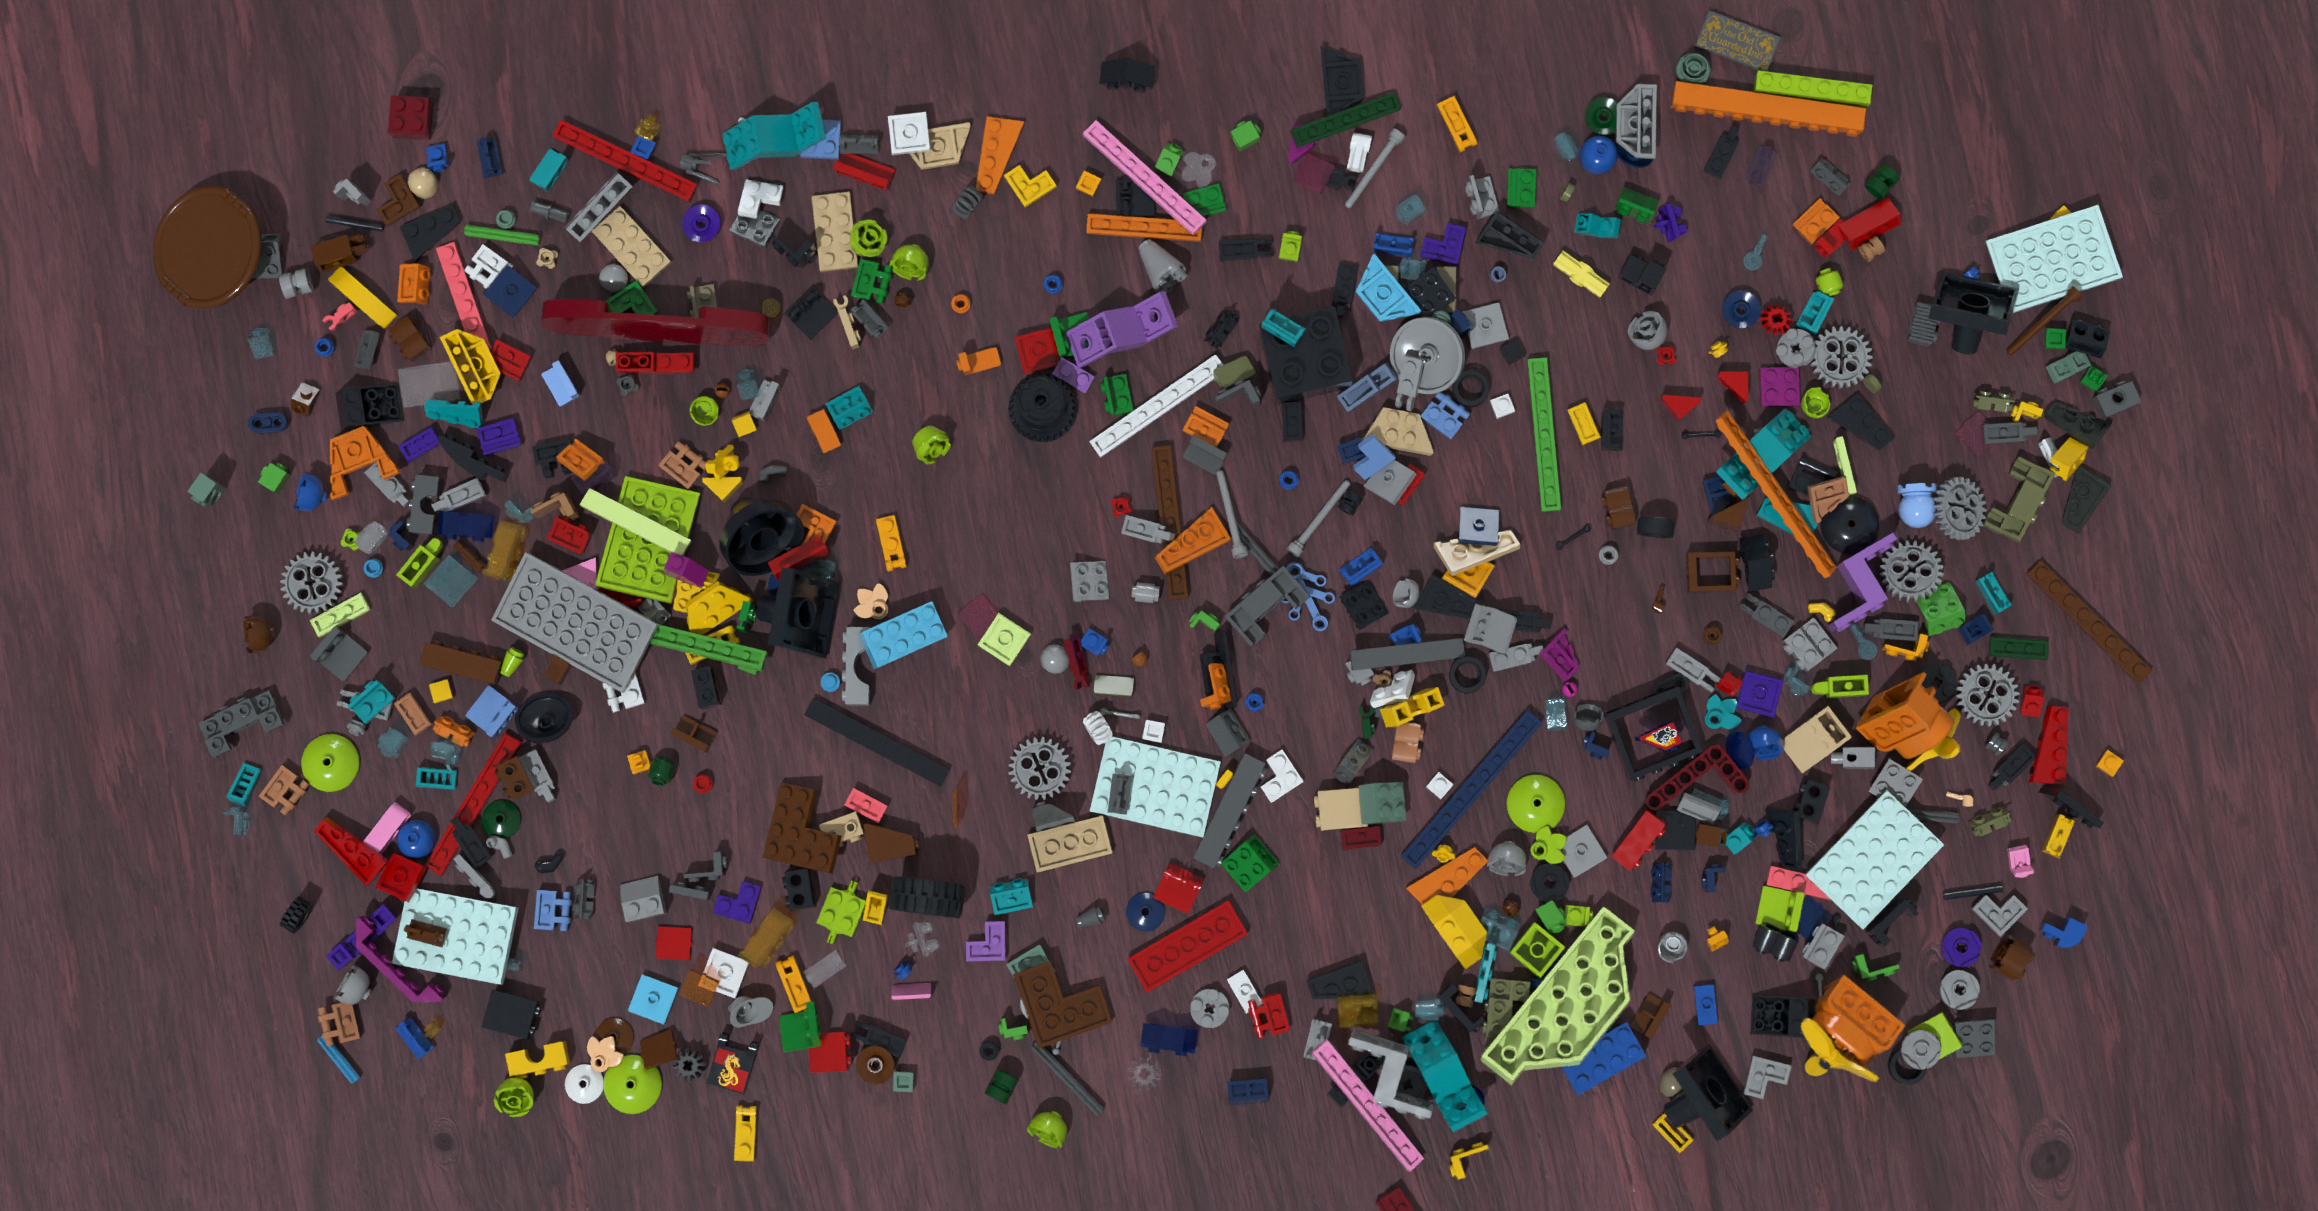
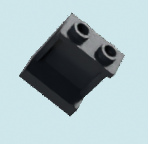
M1898 900L1865 933L1879 947L1886 946L1891 940L1883 931L1903 912L1909 917L1917 916L1919 914L1916 911L1918 907L1911 900Z
M1450 984L1436 998L1467 1032L1471 1033L1473 1031L1476 1033L1484 1026L1482 1022L1485 1019L1479 1016L1472 1023L1450 999L1458 991L1454 984Z
M492 990L481 1028L526 1040L530 1039L536 1031L535 1019L541 1013L542 1006H539L540 1001L508 994L499 990Z

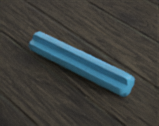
M322 1036L317 1039L318 1043L352 1084L360 1079L359 1074L335 1044L326 1047L325 1039L323 1040Z

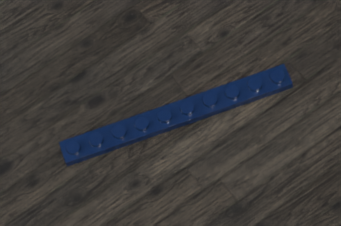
M1527 710L1404 852L1401 858L1416 870L1542 722Z

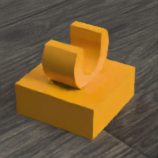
M647 750L627 756L633 775L649 770L650 760Z
M1714 926L1707 930L1710 937L1707 939V943L1711 952L1729 943L1728 936L1724 930L1718 933Z

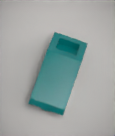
M1592 213L1577 214L1574 232L1599 238H1618L1621 219L1601 218Z

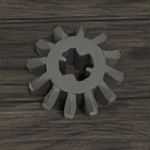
M968 186L958 196L952 210L959 217L967 219L977 209L983 200V195L976 188Z
M686 1049V1056L680 1051L678 1054L681 1059L674 1060L678 1065H673L672 1068L679 1069L675 1076L683 1074L681 1081H685L688 1076V1081L693 1082V1076L697 1080L700 1079L697 1072L705 1073V1070L701 1069L700 1066H705L706 1062L700 1063L699 1061L704 1056L699 1055L696 1058L697 1050H694L691 1054L690 1049ZM687 1060L688 1062H693L691 1071L685 1068Z

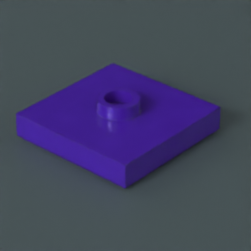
M1745 670L1736 708L1774 718L1784 680Z

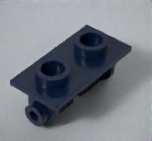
M482 137L481 141H477L484 179L503 175L496 138Z
M1653 863L1652 888L1650 891L1652 902L1669 903V899H1671V885H1665V881H1671L1672 868L1669 863Z

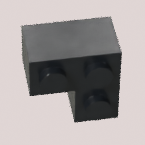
M1128 57L1103 61L1101 63L1099 84L1107 86L1108 90H1118L1119 87L1133 88L1134 92L1144 93L1145 90L1153 89L1155 66Z
M1630 255L1618 278L1652 296L1667 269L1664 268V264L1657 260H1649L1646 263L1644 262L1645 259L1641 256Z
M1762 534L1739 538L1740 555L1744 563L1745 581L1749 592L1772 588V580L1775 579L1774 569L1772 568L1774 556L1773 553H1770L1768 541L1764 540Z

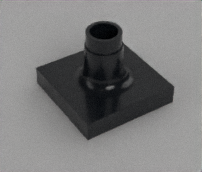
M1943 272L1928 319L1954 324L1952 349L1962 354H1974L1978 351L1984 331L2001 335L2007 334L2017 302L2019 288Z
M782 568L777 595H763L756 605L757 618L761 622L771 624L768 645L826 659L840 583L800 570Z
M1710 1044L1694 1053L1673 1073L1683 1092L1664 1105L1665 1114L1672 1125L1680 1128L1701 1117L1716 1141L1729 1135L1753 1111Z

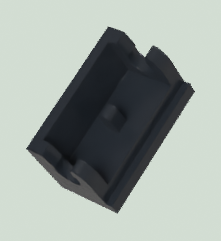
M1603 410L1601 412V451H1622L1623 412L1621 410Z

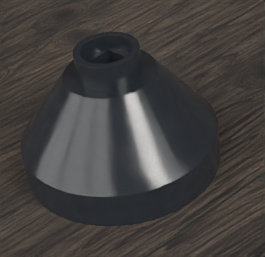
M743 497L735 501L731 506L730 515L720 536V551L731 569L739 574L746 576L767 574L772 572L768 565L769 561L801 545L804 537V527L795 510L786 502L775 499Z

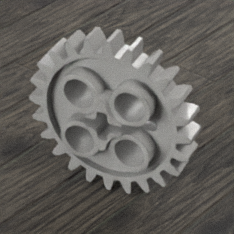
M1842 326L1839 327L1838 331H1836L1835 327H1832L1831 333L1826 329L1824 331L1825 337L1819 334L1817 336L1819 341L1814 340L1816 354L1813 358L1814 362L1810 364V367H1816L1812 373H1819L1820 375L1817 379L1824 378V385L1831 382V388L1838 384L1839 389L1843 387V384L1849 388L1850 382L1856 385L1858 383L1857 379L1861 381L1864 379L1862 374L1867 375L1869 373L1866 368L1871 367L1872 364L1867 361L1871 360L1873 356L1867 355V353L1872 349L1865 347L1869 343L1868 341H1861L1864 335L1856 336L1857 330L1850 333V327L1846 331H1843ZM1839 341H1842L1841 357H1845L1841 361L1842 374H1839L1840 358H1837L1840 354ZM1827 344H1833L1835 352L1828 351ZM1846 344H1852L1855 351L1852 353L1848 352ZM1827 363H1833L1835 371H1829L1826 366ZM1846 363H1852L1855 370L1852 372L1848 371Z
M1955 477L1945 480L1944 484L1939 485L1941 490L1936 491L1938 497L1934 498L1937 502V505L1933 506V508L1937 509V512L1934 513V516H1938L1936 523H1941L1940 530L1945 529L1944 535H1950L1951 539H1970V537L1975 536V533L1980 532L1979 527L1984 526L1981 520L1986 519V517L1982 514L1987 509L1983 508L1982 505L1986 501H1981L1983 494H1978L1980 487L1974 488L1975 482H1970L1969 478Z
M1907 540L1905 546L1899 542L1898 549L1893 546L1891 547L1892 553L1886 552L1885 556L1887 558H1882L1881 561L1885 565H1880V570L1884 571L1880 573V578H1885L1882 581V585L1888 584L1886 591L1893 590L1892 597L1898 594L1899 601L1906 597L1907 603L1910 601V598H1913L1914 602L1917 603L1918 597L1924 601L1925 594L1931 597V590L1937 592L1938 587L1936 585H1941L1942 581L1939 578H1943L1944 573L1939 571H1942L1944 566L1938 565L1941 563V558L1935 559L1937 552L1930 553L1931 546L1925 549L1924 542L1917 546L1916 540L1913 545H1910ZM1914 555L1918 558V560L1916 562H1912L1908 559V557ZM1900 567L1903 571L1896 573L1893 571V568ZM1908 569H1909L1910 571H1913L1914 569H1916V570H1915V574H1914L1913 572H1910V573L1908 574ZM1927 570L1930 572V575L1925 577L1920 572ZM1911 581L1915 584V586L1909 588L1905 585V583Z
M304 552V558L296 555L297 561L290 560L292 566H285L288 572L281 573V575L286 577L285 580L280 581V583L285 584V587H282L280 590L287 592L283 598H290L287 604H294L293 609L298 610L301 607V613H305L308 610V614L312 615L315 609L316 613L320 614L321 608L328 611V604L334 607L333 599L339 601L336 594L343 593L338 589L339 586H344V583L339 582L344 576L337 574L341 568H334L337 563L335 561L330 562L331 557L327 556L324 558L322 553H319L317 556L315 552H312L309 557L308 553ZM323 567V574L316 576V569ZM303 571L305 576L301 581H298L297 574ZM315 580L316 583H313V587L309 586V583ZM326 585L327 592L321 595L320 588ZM304 590H308L309 593L306 599L301 598V593ZM314 592L317 596L316 600H314Z
M1987 663L1983 664V669L1976 665V672L1972 668L1968 669L1970 675L1962 674L1965 680H1958V683L1962 686L1955 688V690L1960 692V694L1955 696V698L1960 699L1956 706H1963L1960 713L1966 711L1965 719L1972 717V724L1979 720V726H1983L1984 722H1986L1987 727L1991 726L1992 721L1995 726L1999 725V720L2006 722L2005 716L2012 717L2010 710H2016L2013 704L2019 703L2017 699H2014V696L2020 694L2019 692H2014V689L2018 687V685H2012L2015 678L2008 679L2007 677L2010 672L2008 671L2003 674V667L1995 670V664L1991 665L1990 669ZM1980 677L1986 679V687H1981L1979 685ZM1995 680L1996 683L1989 692V696L1991 698L1985 700L1982 710L1980 711L1979 707L1986 697V695L1983 693L1989 691L1992 681ZM1998 686L2004 689L2003 696H1999L1996 693ZM1972 694L1978 697L1977 704L1971 703L1970 696ZM1989 703L1994 704L1996 707V711L1993 714L1987 709Z
M1034 737V743L1032 744L1027 739V746L1019 744L1022 750H1014L1017 756L1010 757L1014 764H1008L1009 767L1013 768L1009 775L1015 776L1011 782L1018 783L1015 789L1022 787L1021 794L1023 795L1027 791L1028 798L1034 794L1035 800H1038L1039 795H1042V798L1046 800V794L1053 798V791L1060 794L1058 787H1066L1063 781H1069L1070 779L1065 775L1071 773L1070 770L1066 769L1071 763L1065 762L1069 756L1062 755L1065 749L1058 750L1059 743L1052 746V739L1045 743L1044 737H1042L1041 742H1038L1036 737ZM1048 751L1050 753L1049 760H1040V753ZM1032 753L1036 754L1041 766L1045 765L1043 772L1048 781L1047 785L1044 784L1038 771L1035 772L1037 765L1032 757ZM1027 758L1031 759V768L1024 769L1022 761ZM1056 769L1058 776L1055 779L1048 778V770ZM1033 776L1040 778V784L1036 787L1030 785V779Z

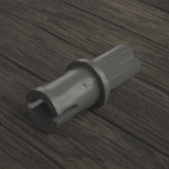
M533 201L530 207L531 213L545 216L546 219L551 218L565 223L569 218L567 211L554 208L551 204L548 206Z

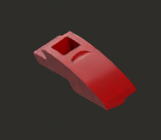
M616 352V372L636 374L695 373V354Z

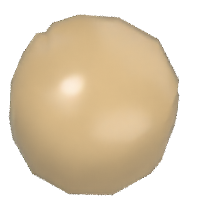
M424 167L415 169L410 173L407 181L412 193L422 199L432 197L437 192L439 186L435 174Z

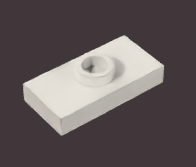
M1244 970L1227 979L1246 1013H1248L1249 1000L1255 999L1257 1006L1262 1005L1260 997Z

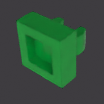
M2046 328L2044 348L2064 350L2066 329Z
M2091 365L2080 383L2094 392H2098L2108 375Z

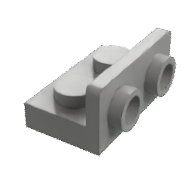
M348 179L338 182L335 186L336 189L333 191L335 195L344 201L350 198L358 205L362 203L367 206L372 202L357 185Z
M763 380L749 410L752 417L766 422L781 390V386L778 383Z
M1822 923L1821 927L1817 926L1814 930L1812 942L1806 944L1803 950V958L1827 970L1845 936Z

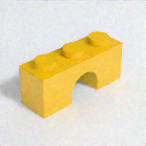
M1438 687L1426 688L1410 695L1408 700L1390 704L1381 708L1380 711L1386 727H1396L1413 720V717L1416 715L1431 712L1444 706V702Z
M566 1041L543 1045L545 1056L538 1063L530 1059L528 1049L505 1054L509 1076L523 1079L528 1077L527 1073L535 1072L536 1076L547 1073L546 1069L554 1068V1071L566 1069L565 1065L570 1064Z

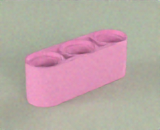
M394 802L363 843L382 855L398 834L399 829L408 821L411 813L397 802Z

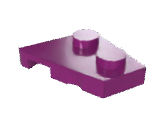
M1565 628L1561 629L1539 652V655L1564 682L1568 681L1579 669L1572 645L1568 644Z

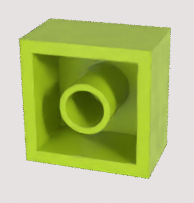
M1533 922L1508 953L1538 978H1541L1565 947L1537 923Z

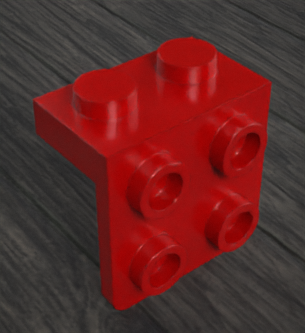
M847 1032L821 1033L822 1046L808 1048L810 1072L849 1071V1067L852 1066L851 1055H848V1047L851 1046L850 1035H847Z

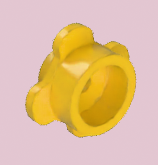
M1718 341L1714 343L1708 353L1712 354L1715 358L1722 356L1728 351L1726 347L1728 345L1727 342Z
M1439 845L1437 851L1434 850L1432 852V855L1437 857L1442 863L1455 859L1452 848L1447 845Z

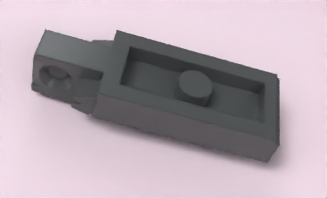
M2022 422L1982 425L1983 445L2019 443L2027 441V437L2038 435L2037 427L2026 428V423Z
M1879 619L1874 620V624H1863V632L1873 633V637L1878 639L1918 641V621Z

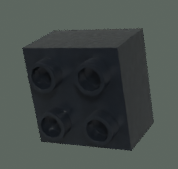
M1335 306L1287 317L1306 328L1295 348L1261 328L1262 323L1259 324V335L1276 405H1281L1282 402H1294L1346 390L1351 387L1352 376Z

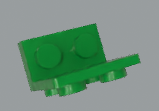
M1623 187L1615 210L1622 216L1628 217L1630 215L1635 217L1636 221L1646 224V222L1650 223L1653 219L1659 200Z
M1082 313L1059 320L1057 317L1049 318L1059 357L1074 356L1065 332L1089 320L1088 314ZM1086 339L1085 344H1086V346L1088 347V346H1089V342H1088V340Z
M1255 834L1221 863L1244 892L1250 890L1280 864Z
M814 1001L806 1002L807 1010L779 1017L784 1053L822 1046L819 1015Z

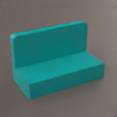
M549 149L530 177V181L549 193L569 160L561 153L558 154Z

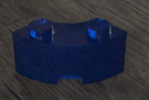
M440 512L438 535L445 536L446 540H457V537L472 538L473 542H484V539H492L494 516L477 513Z
M1143 1023L1140 1047L1148 1048V1052L1159 1053L1160 1049L1176 1051L1175 1055L1187 1056V1053H1195L1198 1030Z

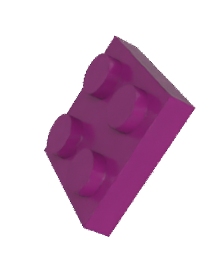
M1799 367L1759 369L1760 407L1800 406Z

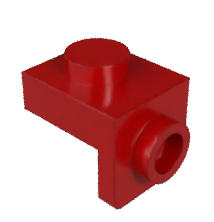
M2035 685L2023 686L2020 715L2040 718L2045 698L2043 689Z

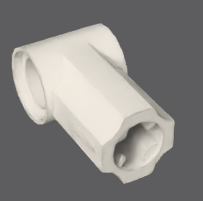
M1353 132L1350 145L1351 152L1347 165L1348 170L1363 173L1372 136Z

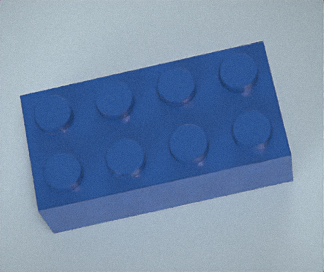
M1623 1022L1607 1031L1580 1065L1560 1068L1575 1094L1580 1095L1645 1058L1646 1055L1628 1023Z

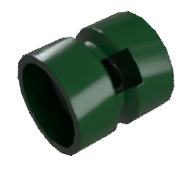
M1882 163L1874 172L1875 176H1870L1864 183L1866 190L1879 200H1883L1890 192L1889 188H1893L1900 180V176L1895 170Z
M996 1069L992 1077L994 1082L989 1083L985 1094L1007 1105L1011 1097L1010 1090L1015 1089L1019 1079Z

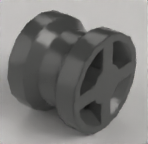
M1995 732L1984 747L1991 749L1995 756H1999L2009 741L2000 738V734Z

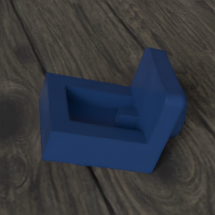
M403 521L395 522L389 530L391 532L388 535L395 541L393 543L395 547L400 551L404 549L409 552L414 546L400 534L407 524Z
M1985 614L1974 618L1958 628L1967 645L1994 630Z
M1591 731L1589 735L1586 734L1582 745H1585L1584 751L1591 753L1590 756L1597 760L1606 759L1610 750L1592 743L1596 732Z
M1721 864L1709 865L1708 869H1704V877H1701L1702 889H1705V893L1715 892L1714 873L1726 872V868H1721Z

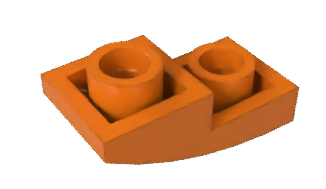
M824 409L806 416L823 453L841 446Z

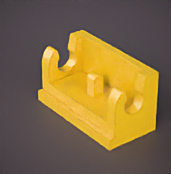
M2069 437L2050 460L2060 469L2052 466L2050 470L2066 481L2085 460L2088 446Z
M2061 814L2055 815L2041 851L2060 858L2075 821L2067 819Z

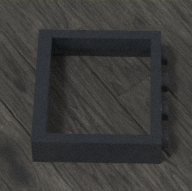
M1676 685L1604 712V718L1626 776L1630 780H1641L1645 778V774L1650 772L1652 774L1663 771L1662 768L1670 765V767L1679 765L1681 760L1697 758L1699 756L1698 753L1703 752L1680 689ZM1675 696L1694 747L1633 771L1614 720Z

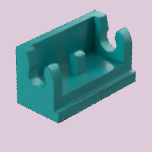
M1819 291L1813 292L1795 326L1814 336L1828 313L1834 298Z
M1274 309L1270 310L1261 325V328L1294 348L1306 328L1298 325Z
M1993 572L1975 581L1994 615L2012 606Z

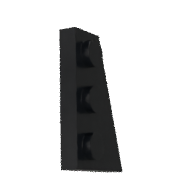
M451 204L400 226L414 261L417 262L424 253L430 251L441 238L448 235L461 221L454 205Z
M1858 393L1827 417V419L1840 425L1844 430L1851 432L1858 439L1877 451L1894 439L1892 434Z
M2042 786L2039 790L2040 794L2050 799L2057 806L2065 809L2069 815L2082 820L2081 823L2090 829L2092 827L2100 829L2104 822L2061 790Z
M1361 960L1306 980L1313 999L1375 998Z

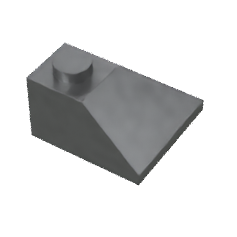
M1046 801L1037 803L1035 808H1032L1035 827L1038 832L1076 822L1072 815L1052 804H1046Z

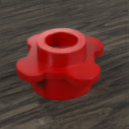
M1673 346L1658 347L1656 349L1658 354L1657 363L1661 366L1666 363L1675 364V348Z
M1127 496L1111 500L1115 517H1119L1122 514H1131L1132 509L1129 507V498Z

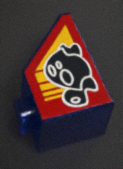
M1674 721L1666 722L1634 737L1640 743L1661 751L1667 750L1668 753L1679 749L1678 745L1683 743Z

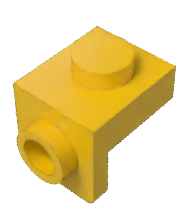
M2021 401L2017 406H2013L2010 414L2013 417L2011 422L2019 421L2021 414L2038 419L2041 417L2043 409L2038 408L2039 405L2036 403Z

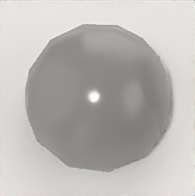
M609 264L601 270L599 282L605 291L618 293L626 288L628 275L622 266Z
M1411 579L1398 581L1393 591V603L1398 607L1410 608L1419 599V585Z
M1052 644L1042 650L1040 662L1046 671L1057 674L1064 672L1068 668L1069 659L1063 646Z
M1673 931L1662 935L1657 944L1659 956L1669 963L1682 959L1688 949L1684 936Z

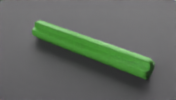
M466 225L464 228L466 236L536 246L540 242V236L537 234Z

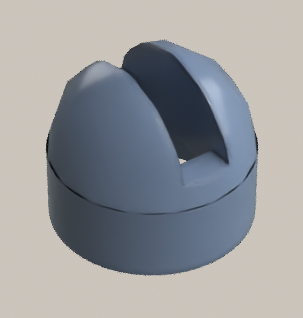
M1498 266L1490 271V279L1493 282L1499 283L1506 278V271L1502 267Z

